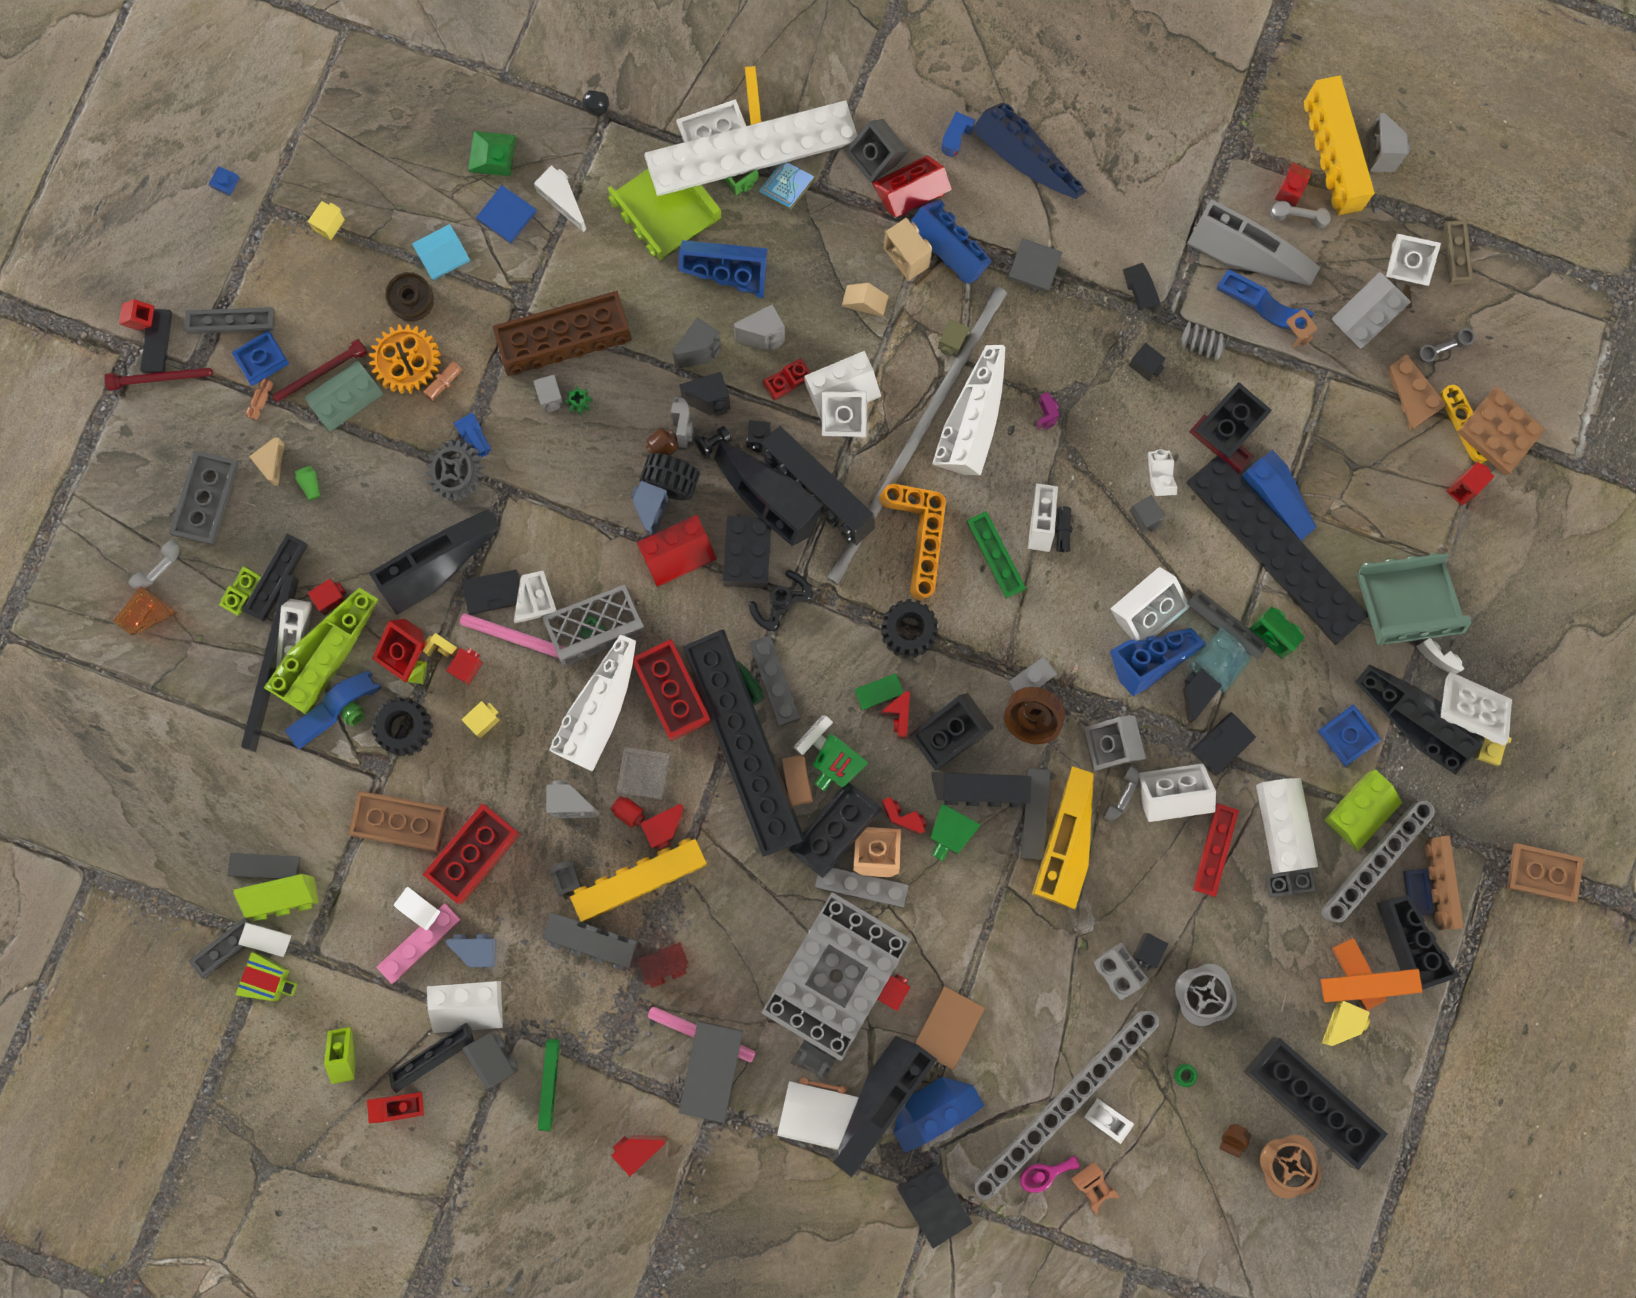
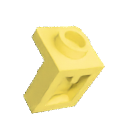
M436 633L426 639L423 652L431 657L439 646L437 651L447 658L450 654L455 657L459 651L456 646Z
M1509 737V740L1506 744L1511 743L1512 738ZM1485 738L1484 744L1477 752L1476 759L1499 766L1506 744L1503 746Z

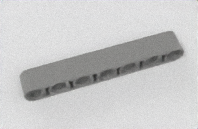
M1420 801L1413 803L1407 808L1323 906L1322 917L1325 921L1329 923L1343 922L1433 818L1435 809L1430 802ZM1419 806L1424 809L1425 815L1423 818L1418 815L1417 809ZM1404 823L1410 826L1409 834L1403 830ZM1391 839L1396 843L1395 851L1389 848V841ZM1376 856L1380 857V859L1382 860V865L1380 868H1378L1374 863V859ZM1361 873L1366 874L1368 878L1365 885L1360 881ZM1348 889L1353 893L1351 902L1345 897ZM1333 906L1339 911L1336 919L1331 915V908Z

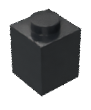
M1145 343L1132 358L1128 366L1150 381L1153 376L1158 377L1165 367L1162 364L1166 358Z
M1144 933L1133 954V958L1137 960V964L1143 969L1157 968L1168 943L1149 933Z

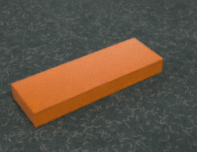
M1350 938L1332 948L1346 976L1372 973L1354 938ZM1386 997L1359 999L1364 1010H1369L1387 1001Z

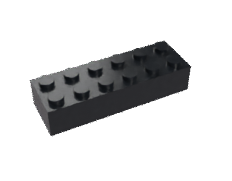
M781 426L761 443L765 464L791 477L823 505L820 512L826 516V522L832 528L837 527L842 532L841 536L848 543L852 541L857 546L875 529L874 514Z
M1272 1037L1244 1071L1246 1075L1350 1168L1359 1170L1388 1135L1281 1038Z

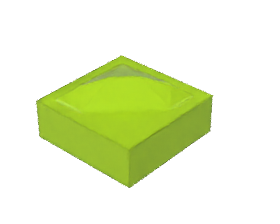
M417 661L408 682L423 685L428 663Z

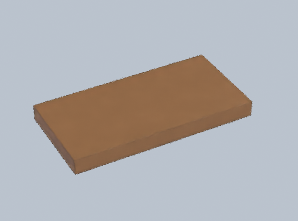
M358 791L348 835L439 852L448 807Z

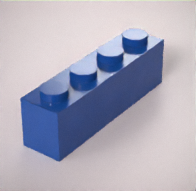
M941 199L922 206L910 222L916 224L922 239L928 240L932 247V252L936 253L947 267L952 268L961 281L970 284L978 280L992 262L976 241L968 239V232L964 227L957 226L954 222L956 217L952 212L947 214L943 209L945 204Z
M682 240L679 249L678 271L702 279L708 278L717 281V284L723 286L726 284L738 288V291L756 294V297L763 299L768 248Z

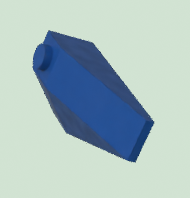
M1192 628L1168 632L1164 636L1154 637L1153 635L1148 636L1144 640H1128L1112 649L1110 654L1120 683L1134 697L1159 681L1203 648L1206 643Z

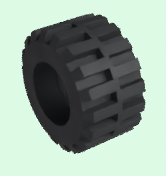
M650 454L647 456L639 481L665 489L670 499L691 500L700 472L693 465L679 458L666 454Z
M906 599V602L901 600L895 606L892 605L889 611L885 613L881 628L882 640L887 644L889 651H894V655H902L903 658H908V656L916 658L920 654L921 656L932 647L938 633V621L934 617L935 613L933 610L930 611L928 609L929 606L927 604L922 605L919 600H916V602H911V599ZM904 618H913L921 624L922 634L915 640L903 639L897 633V623Z
M396 697L394 701L392 699L387 700L386 705L381 704L379 706L381 709L379 713L375 711L373 716L376 719L375 721L372 720L371 723L374 727L372 735L376 737L375 741L386 751L398 756L414 755L415 751L418 753L422 751L421 747L423 745H428L427 739L428 737L431 738L433 734L430 732L433 729V723L430 721L432 718L427 713V710L416 701L406 697L405 699ZM401 715H410L414 721L413 731L404 739H395L391 732L392 723Z

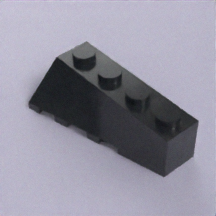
M932 772L931 774L937 800H943L944 805H958V801H966V806H979V802H988L987 806L1001 807L1002 802L1009 803V807L1022 808L1023 803H1030L1031 776Z

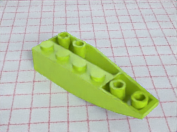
M359 587L289 650L264 686V689L305 715L309 713L345 661L379 599Z

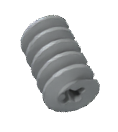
M1188 321L1180 341L1182 342V349H1185L1189 344L1190 352H1193L1197 347L1198 355L1206 351V358L1215 354L1214 361H1217L1222 356L1229 337L1225 341H1223V334L1215 338L1214 330L1207 335L1206 327L1199 332L1198 324L1191 329V322Z

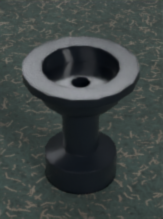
M725 426L718 428V434L709 439L704 436L699 437L698 435L694 437L696 446L705 459L710 458L714 445L722 440L727 443L732 441L731 435Z

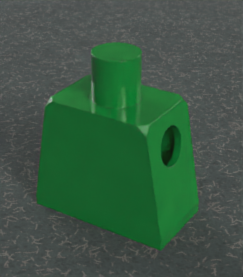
M942 804L929 840L937 844L931 856L943 862L948 851L957 855L981 824Z

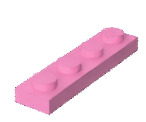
M446 903L438 909L441 912L427 931L420 926L376 967L391 984H394L461 921L458 915Z

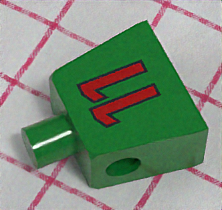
M829 734L813 764L815 768L822 772L814 784L824 792L832 781L840 787H844L869 762L840 739Z

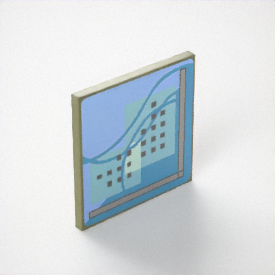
M789 162L781 163L759 189L758 193L792 210L814 182L816 176Z

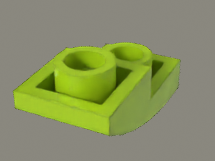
M243 566L233 586H228L219 606L239 616L243 612L244 606L262 575L247 566Z

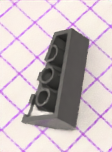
M552 912L542 938L548 941V946L560 949L561 945L568 947V952L577 956H582V953L591 955L590 960L603 964L604 960L612 962L613 968L625 971L626 967L632 968L640 945L639 941Z

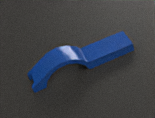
M1228 269L1217 286L1218 291L1255 309L1262 318L1280 328L1291 330L1286 323L1287 319L1302 309L1306 311L1311 319L1314 316V313L1306 308L1292 309L1284 306L1269 294L1267 288ZM1297 318L1295 320L1296 327L1305 329L1304 324L1306 320Z
M369 670L335 685L325 695L321 704L288 727L285 731L294 745L301 749L336 723L339 712L351 701L362 696L373 695L382 689L378 683L374 684L370 679L372 676Z

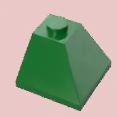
M474 131L468 171L471 173L511 176L516 135Z

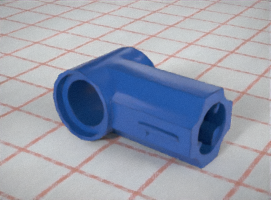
M473 412L453 422L462 439L472 444V448L479 450L478 456L484 457L492 451Z

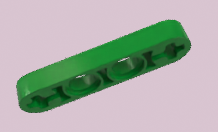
M548 1038L546 1041L538 1131L551 1132L560 1050L559 1039Z

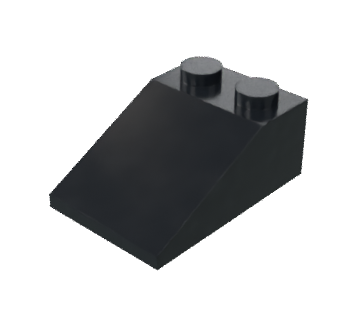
M1238 382L1195 431L1229 459L1267 418L1272 410Z
M965 693L957 696L910 734V737L934 770L937 771L986 736L994 728L971 696Z
M936 1162L896 1186L933 1249L973 1224Z

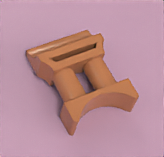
M1095 1161L1071 1178L1076 1187L1086 1194L1091 1202L1089 1206L1095 1214H1098L1099 1206L1105 1199H1119L1116 1191L1113 1188L1110 1189L1104 1181L1103 1172ZM1095 1186H1097L1100 1192L1102 1193L1100 1197H1098V1195L1093 1189Z

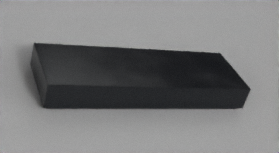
M154 309L152 325L145 330L140 371L143 373L165 372L172 319L171 310Z

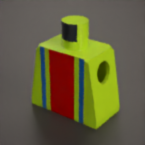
M251 952L235 995L278 1001L281 993L293 996L297 983L287 980L290 971L288 968L260 953Z

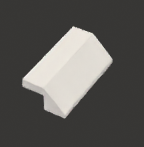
M789 1081L777 1136L838 1150L859 1097Z

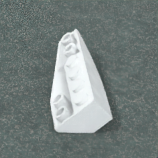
M1004 345L985 346L944 425L932 462L934 466L962 475H981L999 412L1004 376Z
M623 635L618 637L569 709L567 715L563 718L562 725L556 737H554L549 751L593 772L613 731L624 701L633 665L635 640Z

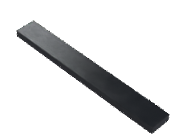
M284 575L241 744L243 749L256 752L271 694V692L264 689V686L276 671L281 606L290 598L295 599L299 580L293 575Z

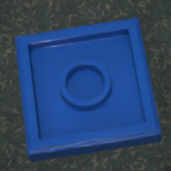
M501 185L476 216V219L511 244L537 211L536 208Z
M269 330L231 352L251 386L290 364Z
M1354 704L1317 731L1344 767L1381 741V738Z

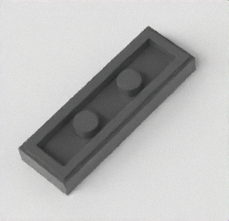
M230 853L228 876L282 879L299 875L300 857Z
M244 917L189 960L202 979L208 977L246 947L238 943L245 923H251L248 918Z

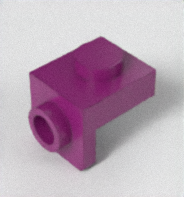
M1048 392L1041 395L1038 401L1045 417L1037 421V429L1043 427L1044 429H1049L1055 426L1060 416L1058 403L1054 397L1051 398Z

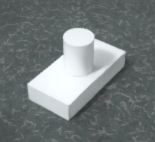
M822 715L792 748L800 755H803L812 745L820 751L826 741L822 734L833 722L827 716Z

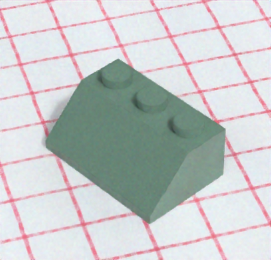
M357 360L304 398L324 426L331 432L378 399L383 393Z

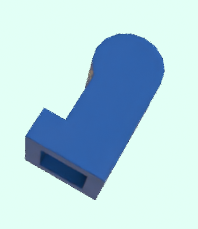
M957 111L955 112L943 137L941 148L946 156L952 157L958 154L961 140L965 133L971 135L975 119Z

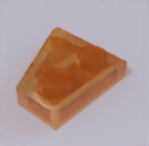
M141 586L113 622L133 636L174 616L177 612Z

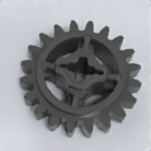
M449 440L448 444L442 442V449L434 448L436 456L429 455L433 462L426 464L427 467L431 468V471L426 472V475L432 476L428 484L435 485L432 491L439 492L438 496L446 497L447 500L453 501L455 499L461 501L462 496L470 498L469 491L477 492L474 485H482L478 478L485 477L484 474L480 473V470L484 469L485 465L479 464L483 457L477 455L479 450L472 448V444L465 443L462 440H457V442ZM454 454H462L461 458H456L455 460L450 458ZM455 481H459L461 483L456 487H450L448 485L450 482L454 483Z

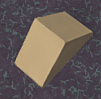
M870 283L847 285L842 307L883 317L888 295Z
M275 437L249 457L267 480L274 486H278L285 444Z

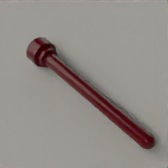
M359 338L351 342L352 345L349 346V350L273 395V400L276 402L281 401L349 359L365 356L368 354L367 350Z
M199 368L122 377L116 373L105 374L104 379L107 390L116 391L122 388L123 385L208 377L213 375V369Z

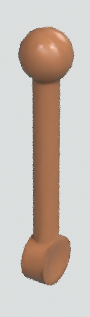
M806 1077L800 1079V1084L830 1089L842 1094L847 1092V1087L844 1085L838 1087L809 1081Z

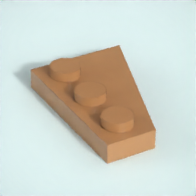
M1407 354L1387 368L1394 389L1400 397L1402 411L1407 416L1410 431L1446 406V403Z

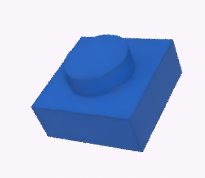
M218 166L209 182V186L230 196L240 177L238 174Z

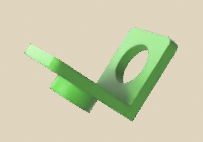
M754 170L737 183L730 176L723 179V181L735 195H738L742 191L747 192L754 186V182L759 179L758 171Z

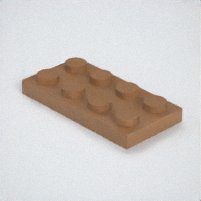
M1450 836L1427 839L1424 845L1425 856L1429 859L1428 873L1433 886L1431 890L1432 900L1436 906L1434 914L1435 923L1439 926V930L1464 928Z

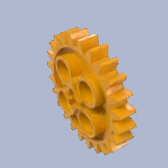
M398 324L397 331L389 327L390 334L383 331L382 335L384 338H376L378 346H371L375 353L369 354L370 358L373 359V361L369 362L371 368H374L371 372L374 376H377L376 380L379 383L383 382L382 385L385 389L390 386V390L393 393L398 388L401 394L404 393L405 389L412 394L414 387L420 392V385L423 384L428 387L426 380L434 381L432 373H439V370L435 367V365H441L440 360L437 359L441 356L440 352L436 350L439 347L436 342L433 343L434 338L432 335L427 337V331L424 329L420 332L418 326L412 330L409 324H407L405 329ZM410 342H415L413 348H406ZM397 343L401 344V347L405 355L407 356L409 365L411 366L414 372L412 376L409 374L408 368L404 363V359L398 350ZM396 351L394 356L386 357L388 352ZM418 361H424L421 367H415ZM398 370H404L401 376H395Z

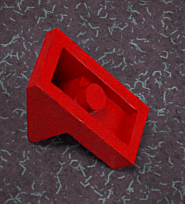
M905 691L881 712V715L898 716V719H894L893 732H897V738L906 739L910 691Z

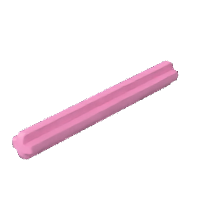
M463 613L460 618L462 626L558 658L554 645L551 642Z
M652 1007L650 1009L649 1019L694 1038L697 1025L659 1008ZM740 1045L738 1058L752 1062L756 1052Z

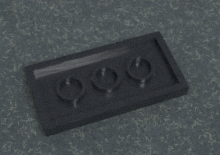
M848 782L803 832L805 841L791 846L789 851L821 878H824L882 809Z

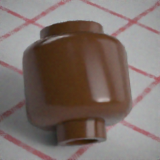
M659 428L647 438L648 445L646 448L650 454H666L671 456L679 448L676 442L677 436L671 429L667 431L664 428Z

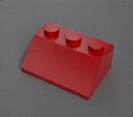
M929 155L872 182L886 210L895 218L902 217L908 211L922 207L928 201L940 198L951 190L944 166Z
M697 515L636 542L657 587L717 560Z

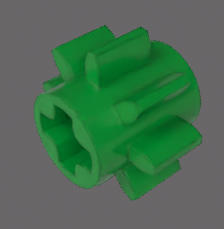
M576 386L574 391H567L569 399L565 400V404L571 405L569 407L571 413L577 411L582 415V411H590L588 403L593 402L592 397L587 396V389L582 391ZM577 398H581L579 404H576Z

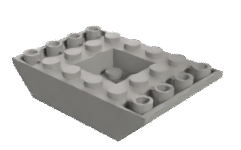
M832 892L761 1013L842 1061L911 939ZM834 969L840 970L843 974V978L839 983H834L830 980V972Z

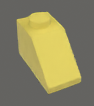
M1337 1001L1321 1044L1334 1046L1362 1034L1369 1026L1370 1018L1368 1016L1370 1012L1348 1002Z

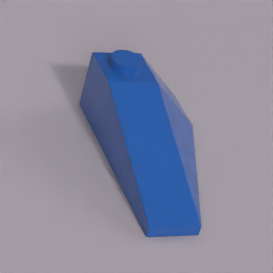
M1274 450L1263 456L1241 476L1300 541L1316 528L1288 465Z

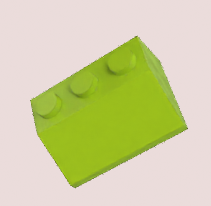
M1375 769L1367 772L1323 821L1358 852L1402 804V801L1393 785Z
M305 874L233 890L244 917L253 919V922L266 920L267 915L274 913L276 917L288 915L291 909L298 908V911L312 909L313 904L319 903L314 876Z

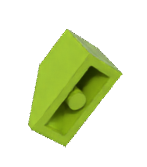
M351 1027L330 1030L327 1033L324 1067L331 1084L355 1080L356 1057Z

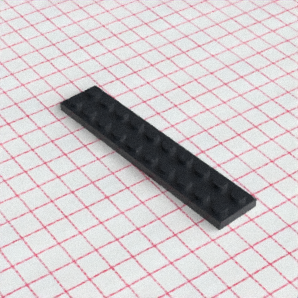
M1217 455L1186 482L1334 645H1337L1369 617L1368 613L1235 469Z
M719 630L683 646L762 856L770 855L805 841L725 630Z

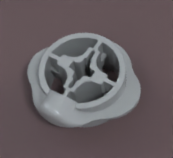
M1205 964L1198 968L1187 970L1176 981L1175 993L1180 1003L1181 1011L1184 1017L1194 1025L1207 1026L1214 1022L1225 1020L1232 1015L1236 1008V994L1232 988L1229 975L1218 965ZM1198 976H1210L1209 981L1204 987L1195 986L1191 982ZM1216 981H1219L1224 989V1000L1214 992ZM1187 990L1197 996L1198 1002L1195 1010L1188 1002ZM1210 990L1209 995L1214 999L1203 1001V996L1198 991ZM1208 1003L1221 1006L1213 1014H1201Z

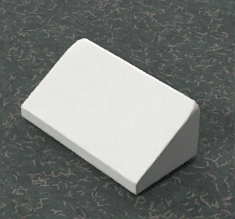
M246 922L238 944L284 957L291 935Z

